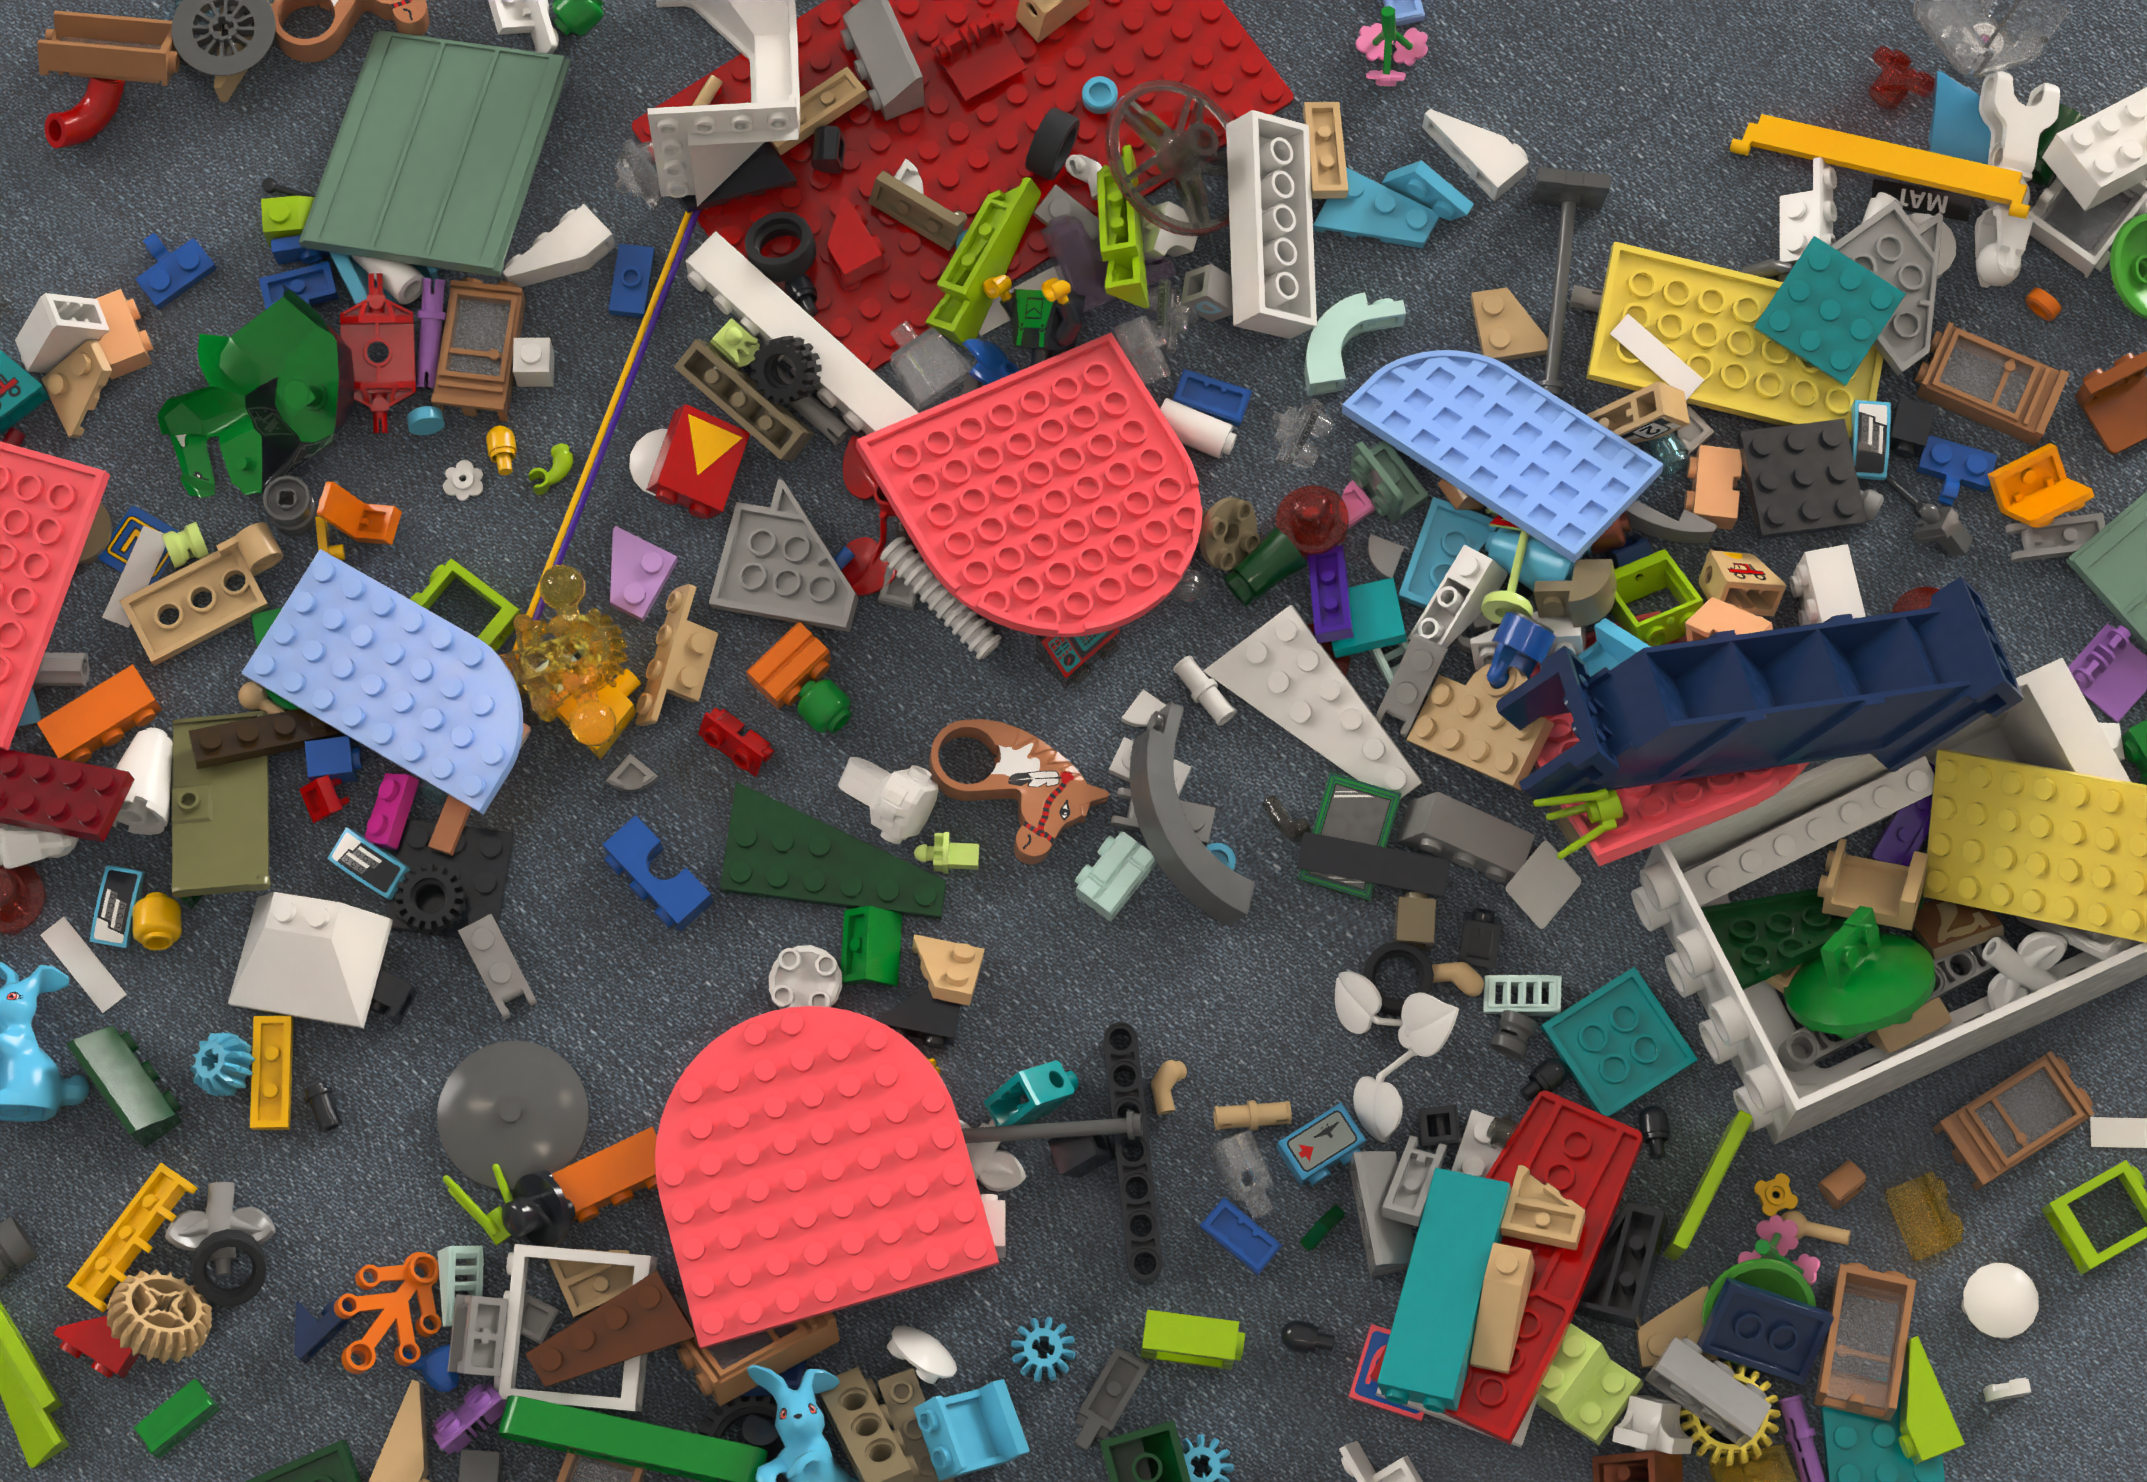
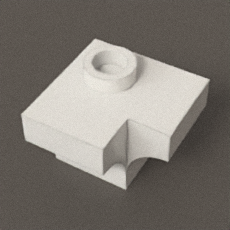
M1170 201L1142 210L1157 222L1182 231H1200L1203 221L1202 218ZM1141 216L1146 262L1166 254L1177 257L1193 252L1198 236H1182L1165 231Z
M1630 1395L1625 1417L1619 1425L1614 1427L1612 1441L1635 1447L1636 1452L1655 1450L1669 1454H1691L1693 1438L1687 1436L1680 1426V1404L1649 1395Z

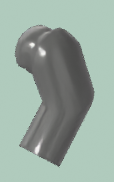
M1767 259L1742 267V273L1763 278L1776 276L1777 281L1784 282L1794 266L1790 262Z

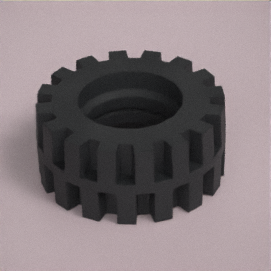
M794 336L775 338L763 343L760 346L761 349L755 352L754 357L757 360L751 362V368L755 369L756 373L751 374L753 381L758 380L759 384L755 387L758 392L765 391L763 397L767 400L773 399L774 403L784 402V404L807 397L808 394L813 393L816 389L814 385L818 384L821 379L817 372L822 371V366L816 364V360L820 359L818 353L812 354L811 350L814 347L810 343L803 344L805 339L801 337L794 338ZM781 355L788 356L795 366L796 376L792 384L785 383L777 372V362Z

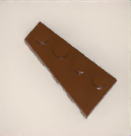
M654 1271L533 1348L525 1355L544 1387H550L697 1337L695 1330L660 1272Z

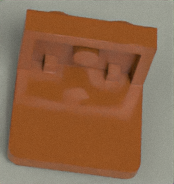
M2147 351L2137 356H2134L2133 353H2128L2113 363L2115 367L2103 372L2102 368L2090 372L2082 379L2083 384L2074 396L2106 450L2112 455H2116L2147 439V377L2145 376L2147 374Z

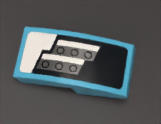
M1854 400L1851 406L1852 439L1850 446L1857 478L1885 480L1890 446L1891 402Z
M348 827L345 828L327 858L346 873L389 900H392L398 891L397 885L399 881H404L403 875L411 869L391 853L378 848L356 830Z
M113 865L106 866L98 894L89 942L121 948L130 946L133 928L132 909L136 902L141 899L145 871Z

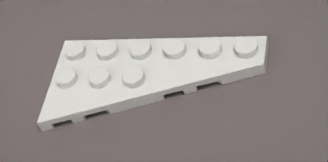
M1289 605L1203 670V672L1358 781L1402 793L1400 800L1423 783L1321 643H1317L1316 636L1293 605Z

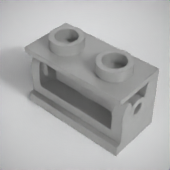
M456 1294L448 1372L500 1377L508 1299Z

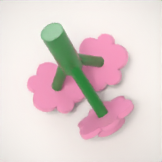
M1391 6L1382 8V24L1375 23L1371 27L1363 26L1359 30L1360 37L1355 42L1358 51L1366 53L1368 60L1375 61L1378 58L1383 61V70L1369 71V73H1366V78L1376 79L1375 84L1384 88L1396 86L1397 81H1404L1406 73L1391 70L1392 44L1394 40H1396L1395 47L1397 50L1394 52L1393 59L1398 64L1405 63L1407 66H1411L1417 59L1423 58L1428 51V46L1425 44L1428 39L1426 33L1419 32L1416 28H1410L1402 36L1396 31L1395 9Z
M1779 1215L1771 1216L1769 1221H1760L1756 1227V1232L1761 1237L1760 1240L1756 1242L1752 1253L1745 1251L1738 1256V1264L1753 1259L1781 1261L1795 1268L1805 1278L1809 1286L1813 1285L1817 1279V1271L1820 1267L1818 1258L1810 1257L1807 1254H1802L1798 1261L1791 1262L1784 1258L1789 1249L1792 1250L1798 1246V1239L1795 1237L1798 1233L1797 1224L1792 1220L1783 1221V1218Z

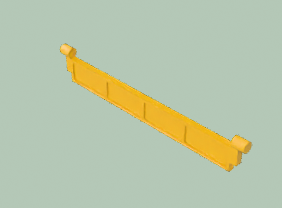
M1761 114L1758 124L1749 122L1743 139L1733 138L1730 146V152L1745 156L1749 155L1751 146L1810 160L1821 157L1827 164L2010 205L2008 216L2027 220L2030 211L2029 205L2022 204L2027 192V185L2020 184L2022 172Z

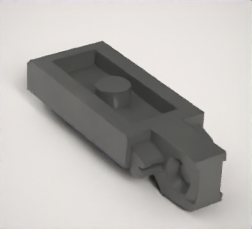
M1116 1346L1078 1412L1079 1416L1075 1424L1081 1426L1082 1430L1074 1442V1447L1087 1454L1097 1436L1105 1440L1108 1434L1112 1433L1148 1371L1149 1364Z

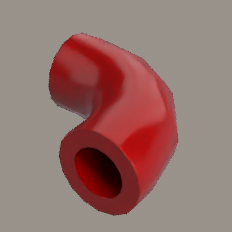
M89 77L85 94L78 104L70 110L51 113L46 118L44 131L48 143L54 148H66L87 142L101 132L118 110L124 92L125 80Z

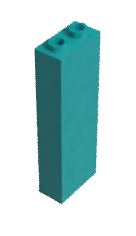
M1435 1167L1377 1381L1381 1394L1385 1395L1388 1401L1401 1405L1408 1404V1401L1421 1403L1425 1409L1436 1413H1445L1446 1409L1457 1412L1470 1364L1488 1260L1493 1242L1501 1244L1503 1235H1501V1224L1511 1193L1510 1183Z

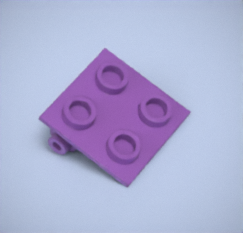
M2107 623L2068 666V669L2082 694L2118 723L2147 690V656L2129 642L2128 638L2131 636V633L2127 628L2120 625L2116 629Z
M490 1382L484 1386L478 1384L463 1397L465 1402L454 1412L451 1409L445 1411L434 1421L433 1425L435 1428L430 1433L439 1447L444 1449L449 1456L454 1451L459 1453L461 1449L472 1441L465 1432L466 1429L475 1438L478 1437V1434L471 1427L475 1421L484 1431L487 1429L480 1419L481 1416L491 1425L503 1415L506 1401L502 1399Z

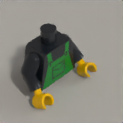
M1006 275L991 277L983 282V290L988 297L992 299L1001 297L1000 304L1009 316L1013 327L1014 346L1032 350L1030 366L1053 357L1054 352L1063 353L1075 348L1077 335L1083 326L1082 313L1086 296L1070 293L1071 286L1067 281H1058L1057 278L1053 277L1042 283V290L1014 289L1013 293L1009 292L1012 283L1011 279Z

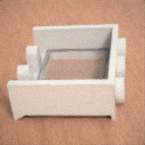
M2056 177L2050 187L2046 188L2032 210L2029 211L2028 216H2031L2033 219L2029 235L2084 273V277L2088 278L2095 268L2101 272L2110 261L2111 252L2109 250L2119 229L2129 219L2147 213V180L2085 211L2060 179Z

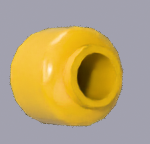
M153 892L138 900L133 906V937L145 948L154 951L164 950L171 947L181 937V906L175 899L161 892Z

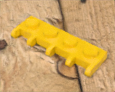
M160 1163L67 1287L104 1313L107 1309L106 1303L103 1302L118 1281L123 1283L126 1280L127 1276L124 1273L142 1249L148 1254L153 1249L147 1242L165 1219L171 1222L174 1221L177 1216L171 1211L184 1193L187 1191L194 1194L198 1188L163 1163Z

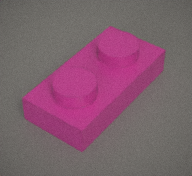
M385 773L364 836L378 848H398L420 781L419 779L407 774Z

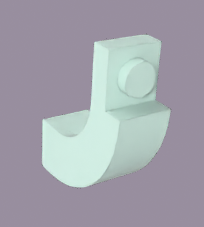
M1364 292L1347 297L1327 310L1317 322V327H1314L1307 346L1304 376L1308 396L1343 391L1346 377L1341 351L1346 343L1356 335L1364 332L1403 326L1406 315L1404 301H1393V299L1385 298L1375 301L1372 305H1368Z

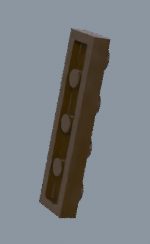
M302 709L188 731L197 769L305 748V741L344 737L343 733Z

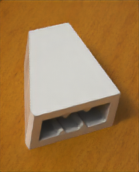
M45 293L39 298L16 337L15 342L27 372L49 373L88 339L98 340L110 330L98 299Z

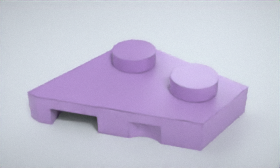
M615 526L612 539L611 607L644 622L678 562L677 556Z

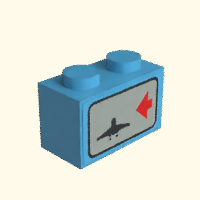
M1341 1102L1277 1143L1276 1150L1300 1187L1307 1182L1314 1186L1329 1177L1331 1173L1328 1169L1341 1162L1343 1166L1348 1165L1353 1153L1360 1152V1149L1364 1147L1366 1139Z

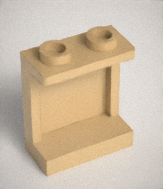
M1840 838L1836 851L1829 850L1827 855L1825 872L1829 874L1828 876L1821 875L1818 897L1824 898L1822 913L1849 918L1859 906L1873 908L1876 924L1912 931L1926 881L1929 854L1914 851L1910 867L1848 855L1846 854L1847 839Z

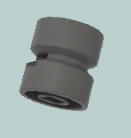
M289 475L278 477L268 484L262 497L263 506L275 528L282 534L292 537L300 536L310 531L316 524L315 517H318L317 505L306 484L299 478Z
M12 1215L0 1222L1 1281L10 1274L11 1265L22 1268L38 1257L33 1243Z

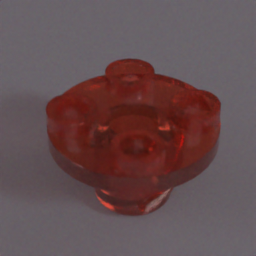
M1884 45L1876 48L1872 53L1873 60L1883 70L1868 89L1869 96L1877 105L1887 110H1895L1909 91L1924 98H1928L1931 95L1935 79L1923 70L1917 72L1910 66L1912 59L1899 49L1892 51Z
M1310 485L1292 491L1282 500L1276 513V526L1289 538L1302 556L1317 555L1330 551L1346 539L1349 515L1345 502L1336 492L1323 486Z
M28 864L11 869H5L4 865L0 866V933L15 935L20 933L38 918L44 907L47 895L46 889L38 873Z

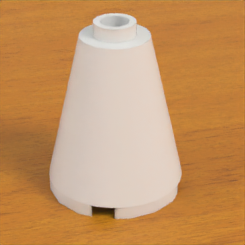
M151 727L139 731L115 769L129 771L135 780L112 825L113 827H116L117 823L121 822L129 825L128 832L143 835L160 834L164 831L165 826L167 827L170 816L173 742L163 730Z

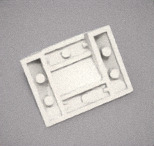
M278 892L258 897L228 1004L235 1007L364 1028L393 920L341 902Z

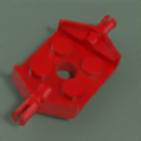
M374 273L367 274L369 288L367 299L340 313L341 338L352 350L354 401L370 408L371 412H373V434H379L380 419L382 434L388 433L387 412H389V408L416 394L414 319L412 311L385 298V295H383V274L377 273V288H375ZM376 342L383 343L389 350L387 359L381 363L371 361L367 355L369 346Z

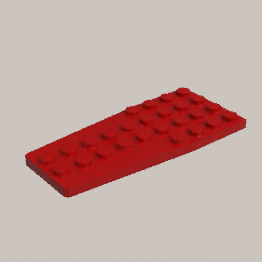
M1545 1090L1538 1093L1485 1178L1508 1182L1512 1189L1518 1165H1523L1530 1170V1175L1542 1184L1546 1185L1549 1183L1560 1192L1563 1198L1572 1200L1585 1209L1586 1218L1577 1250L1503 1236L1501 1244L1531 1250L1536 1265L1509 1374L1473 1367L1469 1364L1457 1412L1446 1409L1445 1413L1442 1414L1511 1445L1563 1343L1643 1146V1137L1639 1130ZM1387 1345L1370 1375L1372 1381L1376 1383Z

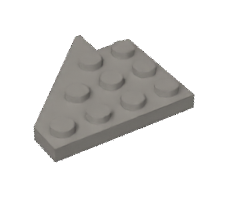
M1894 200L1835 242L1831 247L1906 293L1874 342V346L1897 376H1899L1930 352L1943 215L1939 212L1917 228L1898 202Z
M778 479L771 507L736 502L709 600V605L712 609L793 623L801 622L805 625L850 632L859 597L784 480Z

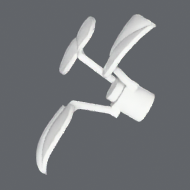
M1345 971L1338 974L1335 986V1008L1342 1025L1350 1032L1356 1034L1369 1031L1372 1022L1377 1025L1400 1026L1401 1028L1398 1031L1399 1042L1403 1047L1408 1048V1052L1379 1072L1376 1080L1369 1076L1360 1078L1354 1090V1108L1361 1125L1373 1138L1385 1143L1399 1126L1403 1112L1402 1099L1398 1091L1392 1084L1384 1082L1385 1077L1411 1057L1418 1055L1429 1057L1438 1053L1453 1029L1459 1008L1446 1004L1429 994L1419 992L1411 994L1405 1000L1401 1012L1402 1019L1381 1018L1376 1014L1381 1009L1382 998L1375 985L1358 973Z

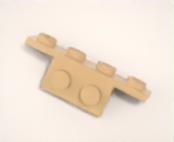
M687 584L677 587L670 593L667 599L666 610H668L665 623L660 627L656 636V644L658 645L656 654L646 670L647 685L636 704V712L638 713L637 725L647 726L658 721L665 693L691 703L698 702L700 699L718 633L687 620L696 586Z

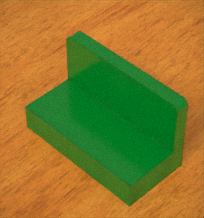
M870 905L844 910L841 956L842 984L852 986L872 982L888 987L898 985L902 915L900 913Z
M194 1378L133 1428L148 1446L147 1450L151 1455L160 1459L221 1409L201 1383Z

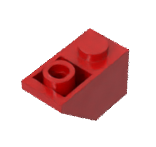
M847 196L840 200L827 243L828 259L846 288L882 269V255L886 253L879 237L876 234L871 236L865 225L868 224V221L859 205L853 207Z
M107 1315L57 1327L53 1333L63 1340L59 1348L79 1359L82 1353L95 1360L91 1367L109 1379L114 1373L125 1378L140 1356V1353L133 1356V1351L130 1347L120 1348V1339L111 1337L112 1331L107 1326Z

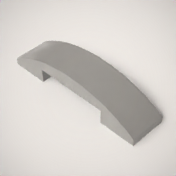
M1636 500L1625 510L1632 528L1673 542L1709 543L1717 527L1716 524L1684 509L1679 521Z

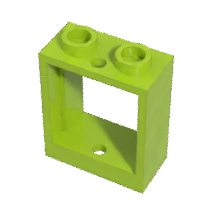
M1666 549L1614 569L1617 589L1615 601L1610 612L1622 629L1651 647L1664 645L1687 635L1685 622L1704 605V601ZM1666 587L1680 604V606L1641 622L1637 621L1626 605L1629 602Z
M451 558L445 566L441 564L433 571L429 578L430 584L422 593H415L410 600L429 610L456 577L500 610L477 637L497 652L523 621L521 612L516 606Z
M2127 1160L2057 1198L2041 1209L2081 1275L2147 1238L2146 1226L2098 1254L2068 1206L2073 1201L2118 1177L2147 1223V1192L2143 1187L2145 1186V1181L2140 1171L2135 1166H2130Z
M1147 1310L1140 1358L1231 1370L1234 1360L1241 1361L1245 1333L1238 1332L1239 1321Z

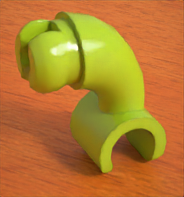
M560 443L552 447L553 465L549 472L539 467L530 470L528 474L530 481L537 478L545 480L543 483L533 487L535 494L542 495L546 493L550 485L561 481L571 470L573 454L570 453L567 444Z

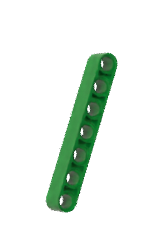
M515 1395L507 1397L498 1431L500 1437L511 1441L702 1482H757V1469L766 1464L768 1457L766 1450L747 1444Z

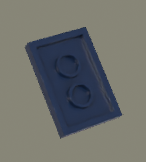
M1727 1277L1697 1345L1703 1352L1804 1385L1834 1317L1829 1311Z

